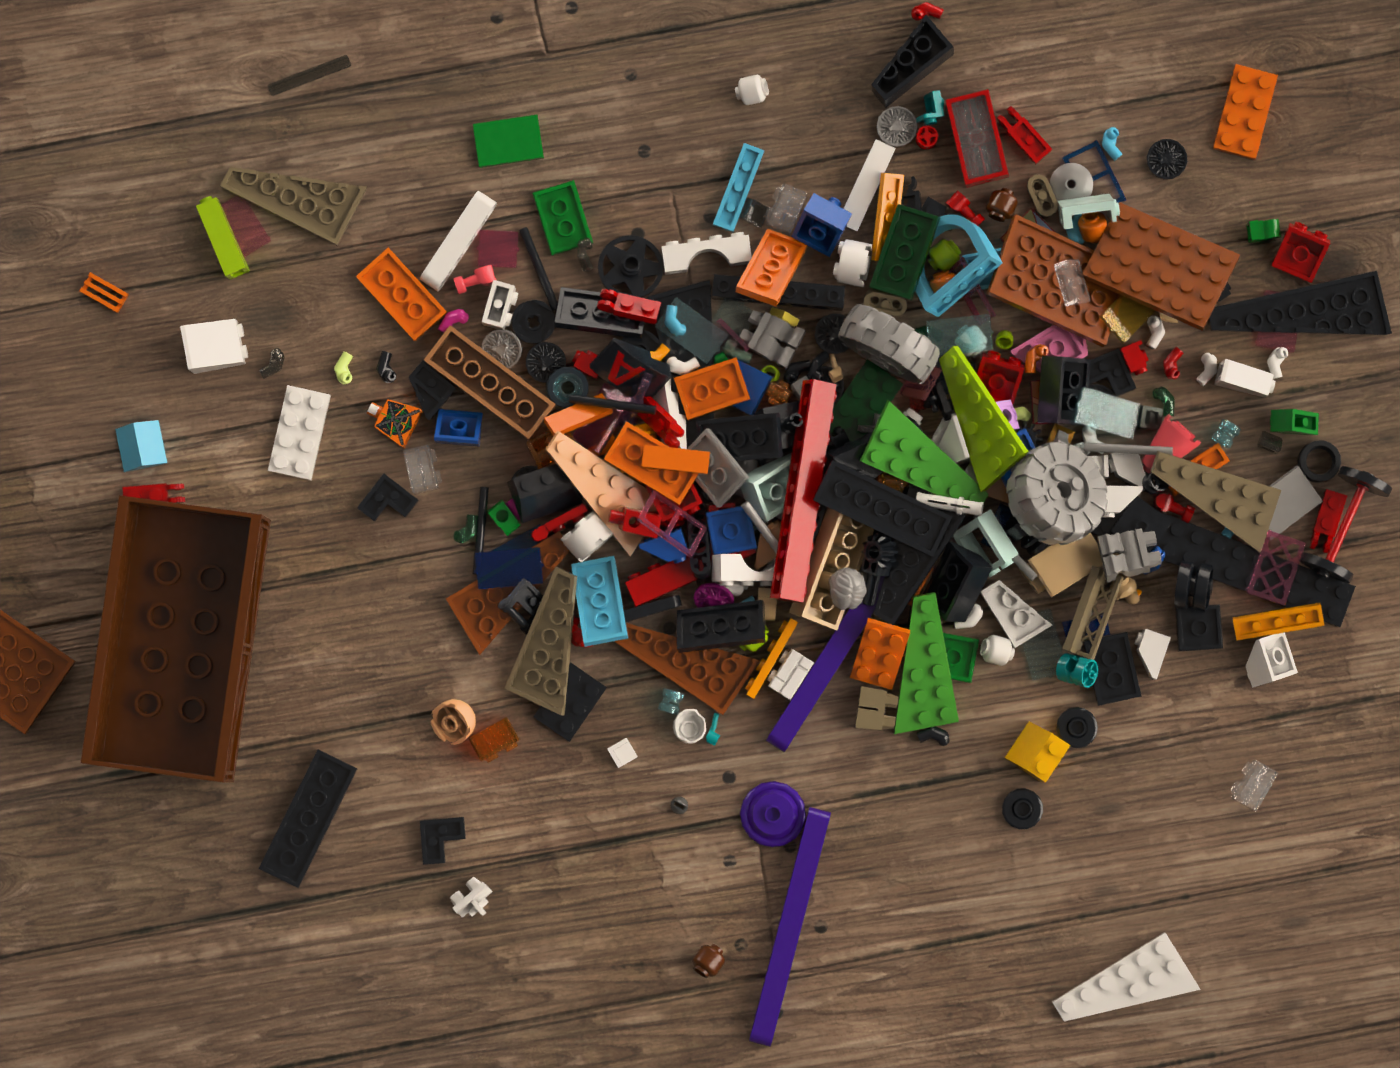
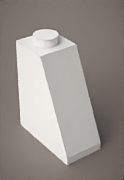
M1225 359L1219 363L1214 385L1265 398L1269 393H1273L1275 380H1272L1273 374Z

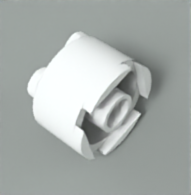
M846 239L845 242L840 241L838 247L840 261L835 263L833 275H835L837 282L864 287L865 284L862 280H866L871 262L868 250L872 251V244Z
M592 511L588 516L582 518L572 531L566 533L561 538V541L582 563L591 556L590 554L595 550L597 551L607 542L613 533L598 515Z

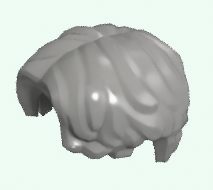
M839 569L829 579L830 596L837 608L840 610H845L846 608L855 609L861 604L866 595L867 588L863 575L856 569Z

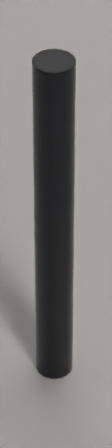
M527 227L519 230L549 305L552 311L557 310L558 301Z
M573 394L569 396V403L656 414V406Z
M480 487L472 573L476 575H481L489 487Z

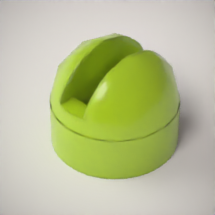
M1008 330L1000 331L995 341L997 347L1000 349L1011 348L1014 340L1012 333Z
M767 365L762 369V372L766 374L767 372L776 374L770 383L778 381L780 373L776 367Z

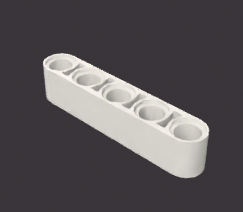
M477 191L423 271L419 280L438 292L495 209L497 202Z

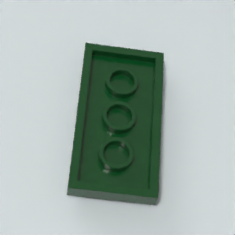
M898 204L869 287L912 301L940 217Z
M867 359L833 408V421L830 424L829 433H833L835 427L841 426L842 429H845L850 441L864 437L867 433L857 431L858 425L873 426L874 413H882L887 400L891 402L903 383Z

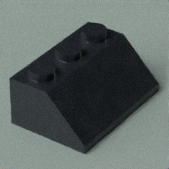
M1042 356L1037 422L1086 425L1091 359Z
M557 464L515 477L507 482L521 523L583 503L582 495Z
M948 542L923 594L936 593L939 615L945 621L966 622L993 567L981 555L954 542Z

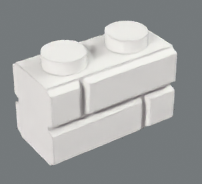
M791 649L790 652L785 650L779 660L782 665L778 671L773 669L767 678V681L770 682L768 687L789 700L792 699L814 662L794 649Z

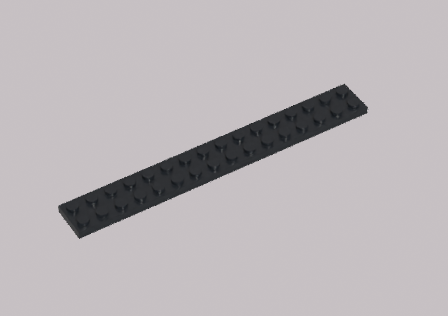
M1131 502L1120 513L1115 514L1114 518H1101L1100 524L1091 533L1097 536L1105 534L1114 535L1110 530ZM1159 512L1172 522L1157 542V545H1155L1165 551L1163 561L1180 567L1182 560L1194 562L1196 567L1195 573H1197L1201 563L1214 565L1213 580L1286 608L1321 603L1324 622L1339 628L1341 627L1356 586L1341 582L1333 577H1329V579L1322 577L1315 570L1262 550L1260 553L1249 545Z

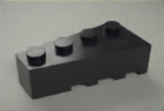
M927 15L924 16L918 27L909 35L904 45L898 49L893 59L888 62L871 84L873 94L885 108L954 55L953 45Z
M906 416L912 423H914L922 431V429L914 419H912L909 416ZM872 432L865 434L864 437L855 441H849L837 449L827 451L832 460L872 479H875L884 472L860 461Z

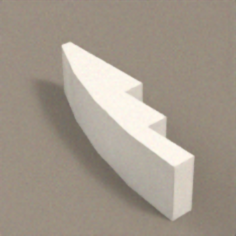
M877 139L844 207L845 210L852 213L847 227L858 231L880 184L881 173H885L896 149Z
M670 379L653 399L684 430L683 437H676L680 441L678 448L687 449L686 415L679 414L678 393L671 391Z

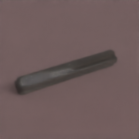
M347 55L338 57L268 84V90L272 96L348 68L351 66V62Z

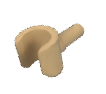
M829 354L833 370L829 371L828 374L832 382L836 383L843 379L842 369L838 366L835 355Z

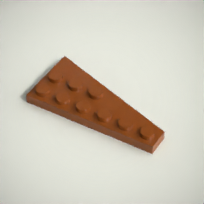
M560 531L446 598L479 655L511 620L507 613H503L498 608L499 602L507 598L523 578L528 580L537 589L569 553L570 550L561 541L563 536ZM516 602L513 608L518 611L521 606Z
M626 623L628 639L614 641L722 715H724L760 661L718 648L679 653L677 650V637Z

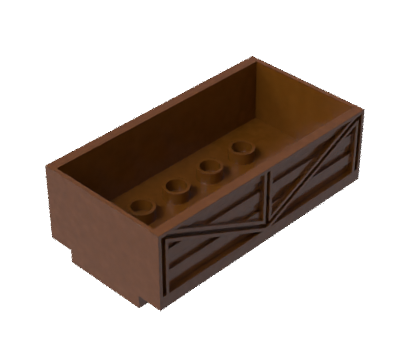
M119 495L81 757L82 764L216 782H234L271 524L269 518L262 514Z

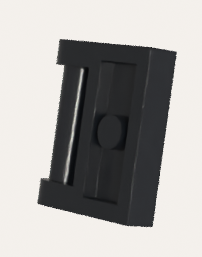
M523 578L508 597L499 602L498 608L503 613H507L520 626L524 634H528L543 595L528 580ZM516 602L531 615L529 620H526L513 608Z

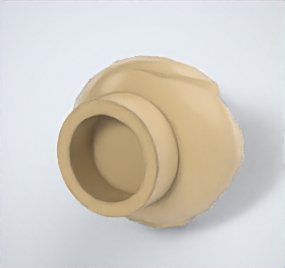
M1118 573L1119 576L1124 578L1116 600L1125 598L1129 604H1137L1140 601L1142 591L1137 589L1136 581L1122 573ZM1116 579L1111 581L1112 584L1110 585L1109 590L1113 588Z

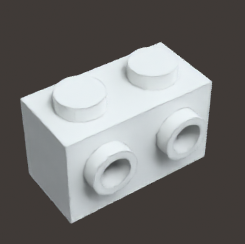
M493 280L482 318L484 326L503 330L505 326H510L513 315L509 313L511 305H516L518 298L514 285Z

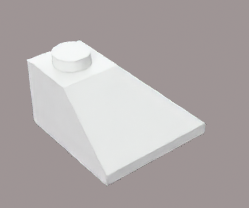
M957 415L952 416L938 447L959 466L970 462V456Z
M1285 632L1273 634L1255 641L1245 666L1252 688L1298 673Z

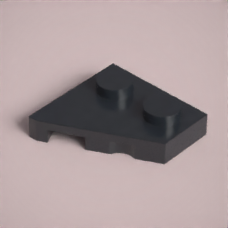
M423 360L409 375V380L426 419L430 421L454 393L456 388Z

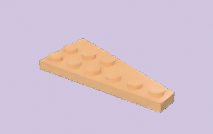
M557 431L545 450L559 468L563 470L594 513L612 531V536L619 542L626 554L631 557L643 535L622 531L619 529L618 524L609 523L610 510L622 512L623 507L658 514L647 489ZM631 517L629 519V524H633L635 522L634 517Z

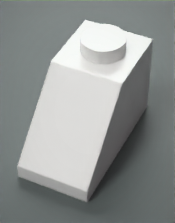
M1112 453L1109 455V470L1111 473L1114 472L1115 477L1132 486H1142L1145 472L1139 454Z
M1107 486L1106 499L1108 504L1106 513L1102 518H1114L1115 514L1120 513L1143 491V486Z
M1143 629L1142 633L1138 632L1135 640V645H1138L1136 651L1149 677L1155 680L1158 677L1171 637Z

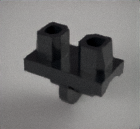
M938 376L934 385H932L935 395L930 391L926 400L922 403L924 408H931L933 413L939 411L937 406L939 405L944 421L951 420V414L956 412L952 400H947L946 397L949 394L946 381H940Z

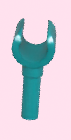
M714 713L710 730L706 736V741L712 745H716L720 737L719 734L714 732L719 718L718 713Z

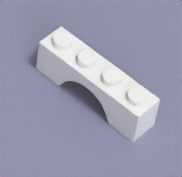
M744 232L732 233L731 237L722 238V235H714L705 241H700V238H692L687 240L688 243L679 244V241L666 242V246H662L665 275L687 272L690 262L697 255L705 252H714L723 256L730 266L748 264L752 258L749 235H744Z
M741 554L712 555V582H720V586H733V582H740V586H754L753 582H760V586H772L776 558L770 561L762 571L757 572L746 565Z

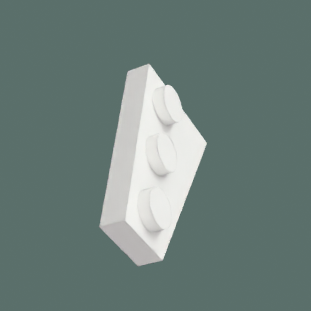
M1000 580L980 592L1014 648L1052 626L1050 622L1040 616L1037 611L1027 605Z

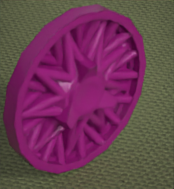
M716 583L700 585L693 597L698 608L735 602L733 594L724 586Z

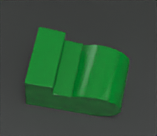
M1279 219L1249 221L1246 224L1248 243L1273 240L1281 237Z
M502 499L487 511L507 536L521 526Z

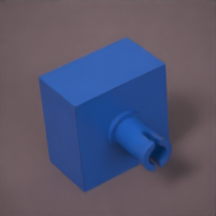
M813 193L791 237L830 257L852 213L841 208V202L837 198L831 197L829 200H826Z

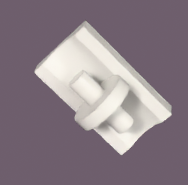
M472 877L466 883V886L471 891L467 896L464 897L460 891H457L450 897L454 905L453 910L462 918L467 913L472 917L477 912L482 916L485 915L486 911L483 907L489 903L486 897L493 892L485 883H481L475 877Z

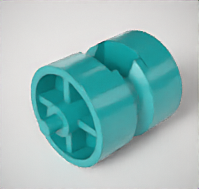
M1065 653L1057 663L1056 675L1060 681L1089 688L1097 678L1098 665L1095 660Z

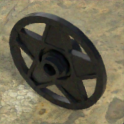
M633 235L622 236L612 240L605 246L598 261V274L606 289L623 293L612 286L625 283L631 294H623L641 298L649 295L657 288L664 270L663 259L658 249L645 238ZM634 241L627 252L615 247V245L621 242ZM646 246L655 254L658 263L644 259ZM606 255L614 267L604 276L603 261ZM657 276L654 283L644 291L643 278Z

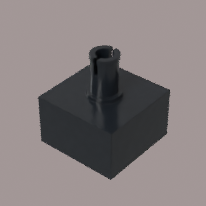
M800 400L762 408L753 414L780 413L782 453L792 451L795 430L803 424V420L799 421L802 418L798 413Z

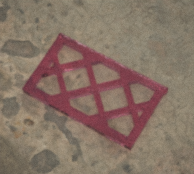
M1268 530L1247 594H1252L1285 606L1300 562L1299 559L1306 543ZM1270 537L1278 538L1281 546L1270 551L1268 548ZM1292 543L1299 546L1297 555L1294 558H1291L1286 547ZM1283 548L1288 561L1277 565L1272 553ZM1269 556L1273 568L1262 572L1260 567L1263 558ZM1290 563L1292 566L1290 576L1284 580L1279 568ZM1275 570L1281 582L1270 587L1264 575ZM1260 577L1266 587V590L1262 592L1253 590L1256 579ZM1281 585L1285 589L1282 600L1275 598L1272 592L1273 589Z

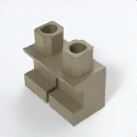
M861 686L858 706L874 708L877 711L857 708L855 728L882 731V729H894L896 717L886 716L884 711L885 707L897 708L898 696L888 694L885 690Z

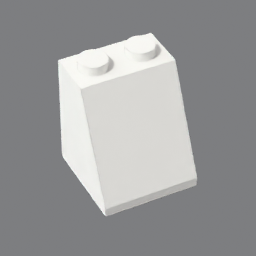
M236 319L180 326L188 370L192 373L197 374L246 364L245 358H248L247 347L242 345L241 337H244L242 323L238 324Z

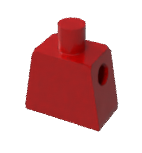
M623 507L622 512L610 510L608 522L618 524L619 529L625 532L657 538L662 517L654 512ZM631 517L635 518V522L633 524H629V519Z

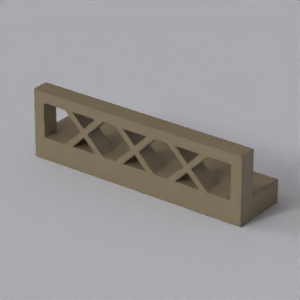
M1092 566L1062 649L1094 660L1124 577L1117 575L1113 588L1106 591L1104 587L1106 580L1104 570ZM1105 597L1107 606L1099 612L1096 607L1097 602ZM1097 618L1100 624L1099 628L1091 633L1089 624ZM1090 639L1092 644L1089 654L1080 651L1083 642Z

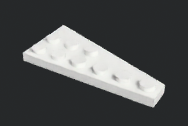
M1164 932L1052 1001L1063 1021H1068L1201 989Z

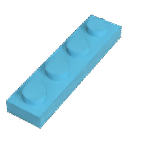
M746 143L743 144L713 222L714 226L732 233L734 232L764 150Z

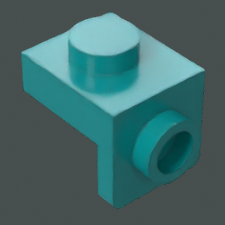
M940 90L931 91L923 96L926 114L917 117V123L924 122V125L936 124L938 119L944 117V99L941 97Z

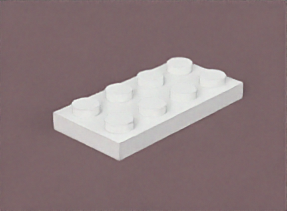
M287 385L268 471L312 481L331 398L330 394Z

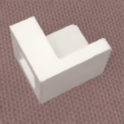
M627 738L608 748L618 768L638 757Z

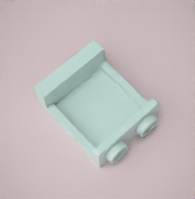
M1110 194L1057 201L1059 220L1064 229L1073 228L1072 215L1107 210V215L1112 222H1117L1116 216H1120L1118 202L1116 203V199H1113Z

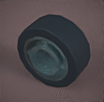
M562 367L555 370L549 376L546 383V392L549 399L557 406L568 408L575 405L574 403H569L570 394L587 396L588 382L580 370L573 367ZM566 381L571 382L573 385V390L569 394H565L561 389L562 384Z

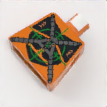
M387 399L384 407L372 402L367 411L368 415L377 419L374 427L404 449L423 413L417 407Z

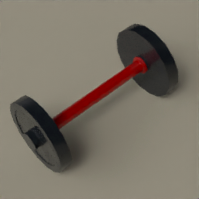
M1342 466L1338 476L1356 486L1357 490L1326 559L1303 552L1299 561L1308 568L1317 571V574L1328 579L1333 577L1341 582L1350 583L1354 574L1334 563V560L1365 491L1389 497L1392 487L1369 472Z

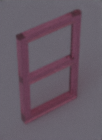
M961 257L949 271L957 275L955 270L959 266L963 265L965 268L968 265L965 258ZM979 283L963 296L979 326L996 316ZM976 291L989 312L983 319L970 298Z
M655 490L651 491V495L637 520L690 558L693 556L707 530L706 526ZM655 497L676 511L665 532L645 519ZM680 515L700 528L690 550L669 536Z

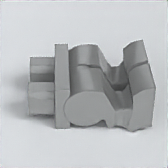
M753 310L748 322L758 327L755 333L743 329L739 340L747 345L748 350L755 352L770 362H775L777 366L786 370L795 354V350H797L806 333L805 330L799 327L793 329L789 323L768 312L763 314ZM777 340L787 345L786 348L781 347Z
M1142 528L1121 534L1115 533V535L1105 534L1098 536V548L1107 583L1115 580L1118 573L1131 577L1141 573H1149L1150 568L1161 565L1160 552L1148 553L1146 548L1157 545L1155 531L1143 532Z

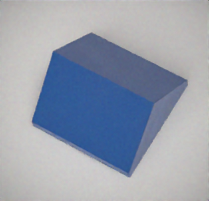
M439 409L434 441L440 444L480 447L483 413Z

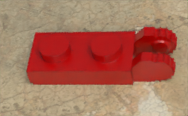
M1010 106L1007 108V111L1017 123L1011 126L1002 115H999L997 120L1007 130L1008 135L1036 165L1053 149L1032 125Z
M611 289L601 290L600 297L605 300L598 301V309L613 313L616 316L656 324L661 302L617 293Z
M644 397L642 404L656 406V414L638 412L637 415L664 440L666 445L678 448L680 441L676 437H683L684 430L652 397Z
M182 483L122 487L123 496L172 503L185 502V497L182 496L168 498V490L177 491L184 489V484Z
M1325 489L1322 498L1323 502L1320 504L1312 530L1313 536L1309 548L1315 549L1318 544L1319 535L1323 534L1327 536L1323 545V552L1328 554L1348 495Z
M580 504L532 531L531 539L539 542L547 538L549 531L553 530L555 534L566 528L564 523L570 520L575 523L585 518L583 513L588 511L586 506Z

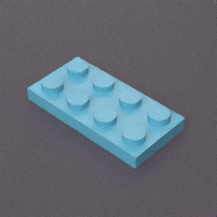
M609 556L571 564L572 573L577 576L576 599L584 646L628 639L615 557Z

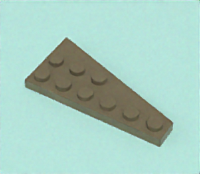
M236 167L229 168L220 185L221 188L337 246L367 190L366 186L286 176Z
M1157 451L1151 473L1261 553L1281 493L1280 489Z
M555 567L504 689L564 716L577 576Z

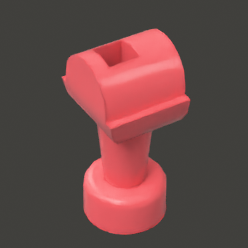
M492 265L475 269L474 275L465 279L462 276L453 278L459 294L465 293L467 291L466 287L478 284L489 286L493 283V280H496Z

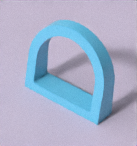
M959 215L940 216L933 241L947 230L963 229L969 235L979 256L935 293L927 281L925 268L923 267L915 291L924 309L937 317L1002 264L1000 257L983 230Z

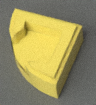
M772 307L769 312L793 327H797L800 321L781 309Z

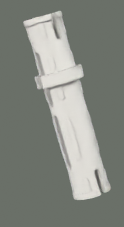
M917 492L916 500L936 509L954 511L959 515L966 513L982 516L984 502L964 500V497L957 499ZM929 500L945 502L947 504L930 502ZM952 504L963 505V506H969L970 508L961 507V506H954V505H952Z

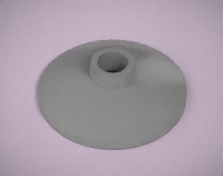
M1066 163L1059 166L1050 178L1049 184L1057 201L1088 197L1093 190V179L1090 172L1084 166L1077 163ZM1073 180L1076 186L1069 188L1067 182Z

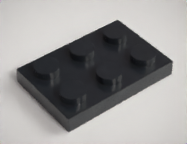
M1127 632L1102 637L1094 658L1098 665V675L1093 684L1097 706L1142 697ZM1087 640L1083 643L1085 652L1089 654L1092 644L1090 640Z
M570 663L565 715L561 716L540 706L533 717L570 742L607 687Z

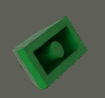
M1297 409L1271 410L1270 432L1318 435L1319 413Z

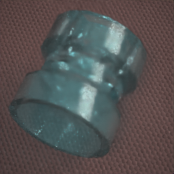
M1222 419L1219 424V430L1214 432L1211 438L1221 446L1230 449L1234 437L1239 435L1241 429L1232 422Z
M663 688V700L659 703L658 710L677 715L680 711L679 703L683 701L684 694Z

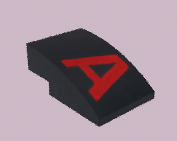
M613 338L589 364L590 368L607 383L641 402L644 397L650 396L653 398L672 378L669 364L651 358V353L648 350Z

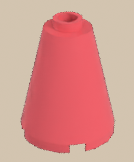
M1168 414L1164 418L1150 446L1173 447V456L1183 458L1197 448L1201 442L1199 440L1194 442L1195 436L1180 422H1175L1174 420L1171 422L1172 416ZM1144 455L1141 462L1144 464L1143 469L1147 473H1150L1156 455Z

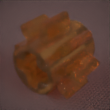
M781 379L778 383L773 381L765 396L769 397L768 403L773 406L788 403L793 393L788 390L790 384Z

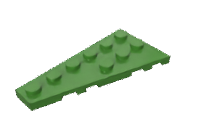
M887 400L860 461L936 495L957 499L964 497V500L985 502L988 493L986 491L980 492L978 483Z
M935 592L913 596L909 621L910 635L906 644L894 734L959 722Z

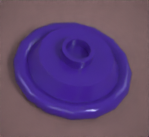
M771 781L761 783L749 791L743 799L740 817L742 827L752 840L760 845L777 847L784 846L796 839L803 829L806 812L804 802L796 790L787 784Z

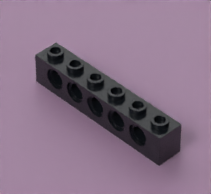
M714 274L712 299L767 304L735 292L741 277ZM790 281L778 305L843 311L845 286Z

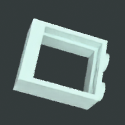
M991 509L958 529L953 536L958 545L981 555L993 567L989 578L1001 571L999 566L1003 570L1014 563L1012 558L1019 554ZM977 528L981 530L999 559L994 564L990 562L972 533Z

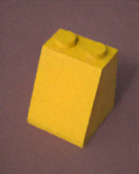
M1029 721L1004 758L1038 781L1046 783L1071 745Z

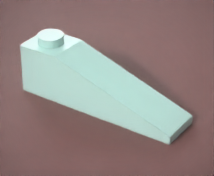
M792 453L747 474L749 478L740 487L744 499L749 501L758 515L766 522L783 512Z

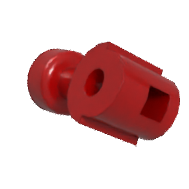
M958 190L945 202V205L953 213H960L977 226L985 220L981 214H974L968 207L970 205L969 200Z
M1159 494L1153 501L1155 508L1159 512L1170 511L1181 515V520L1186 523L1190 522L1196 509L1191 505H1187L1186 508L1174 501L1171 494Z

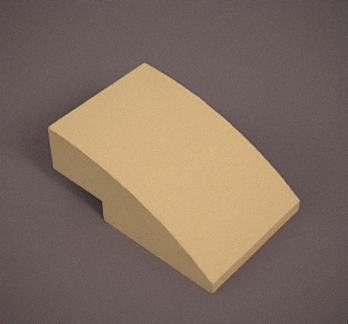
M1091 532L1084 538L1069 544L1060 545L1057 543L1051 545L1028 560L1051 598L1090 574L1092 566L1098 568L1102 566L1098 543Z

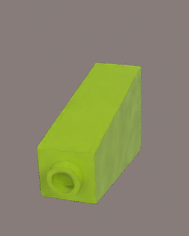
M212 196L201 199L200 204L196 207L224 275L231 280L249 272L250 269L217 197L212 198Z

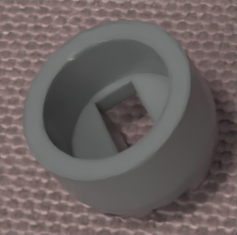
M675 797L671 801V810L676 814L685 813L688 809L687 800L683 797ZM675 801L684 805V809L675 806Z

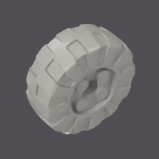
M857 304L851 309L838 334V338L848 348L864 359L870 360L891 374L916 384L925 382L933 371L940 355L939 348L931 343V340L926 336L915 332L914 328L905 323H900L887 313L879 312L873 307Z
M1050 442L1033 448L1012 467L1011 476L1007 480L1006 493H1008V505L1013 517H1016L1020 527L1029 536H1034L1039 542L1048 545H1055L1057 543L1065 545L1084 538L1100 524L1108 504L1106 499V482L1098 470V465L1091 457L1084 454L1080 448L1071 444L1065 445L1061 444V442Z

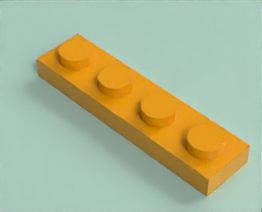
M881 173L871 260H879L897 205H901L904 175Z
M1321 603L1232 617L1236 641L1325 626Z
M790 618L789 622L784 620L778 630L781 636L778 641L773 639L767 649L770 655L767 660L762 658L756 668L759 674L756 679L751 677L745 687L748 690L747 696L752 699L756 697L797 626V621Z

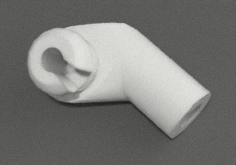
M1150 316L1147 324L1151 336L1146 345L1156 349L1165 334V329L1159 317Z
M670 357L666 362L670 365V371L679 375L690 373L700 367L695 357L687 362L677 360L676 357Z

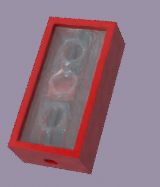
M989 90L947 99L946 105L966 187L969 188L1009 178Z

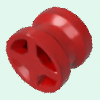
M922 126L916 134L915 141L917 145L924 150L933 148L938 140L937 130L932 126Z

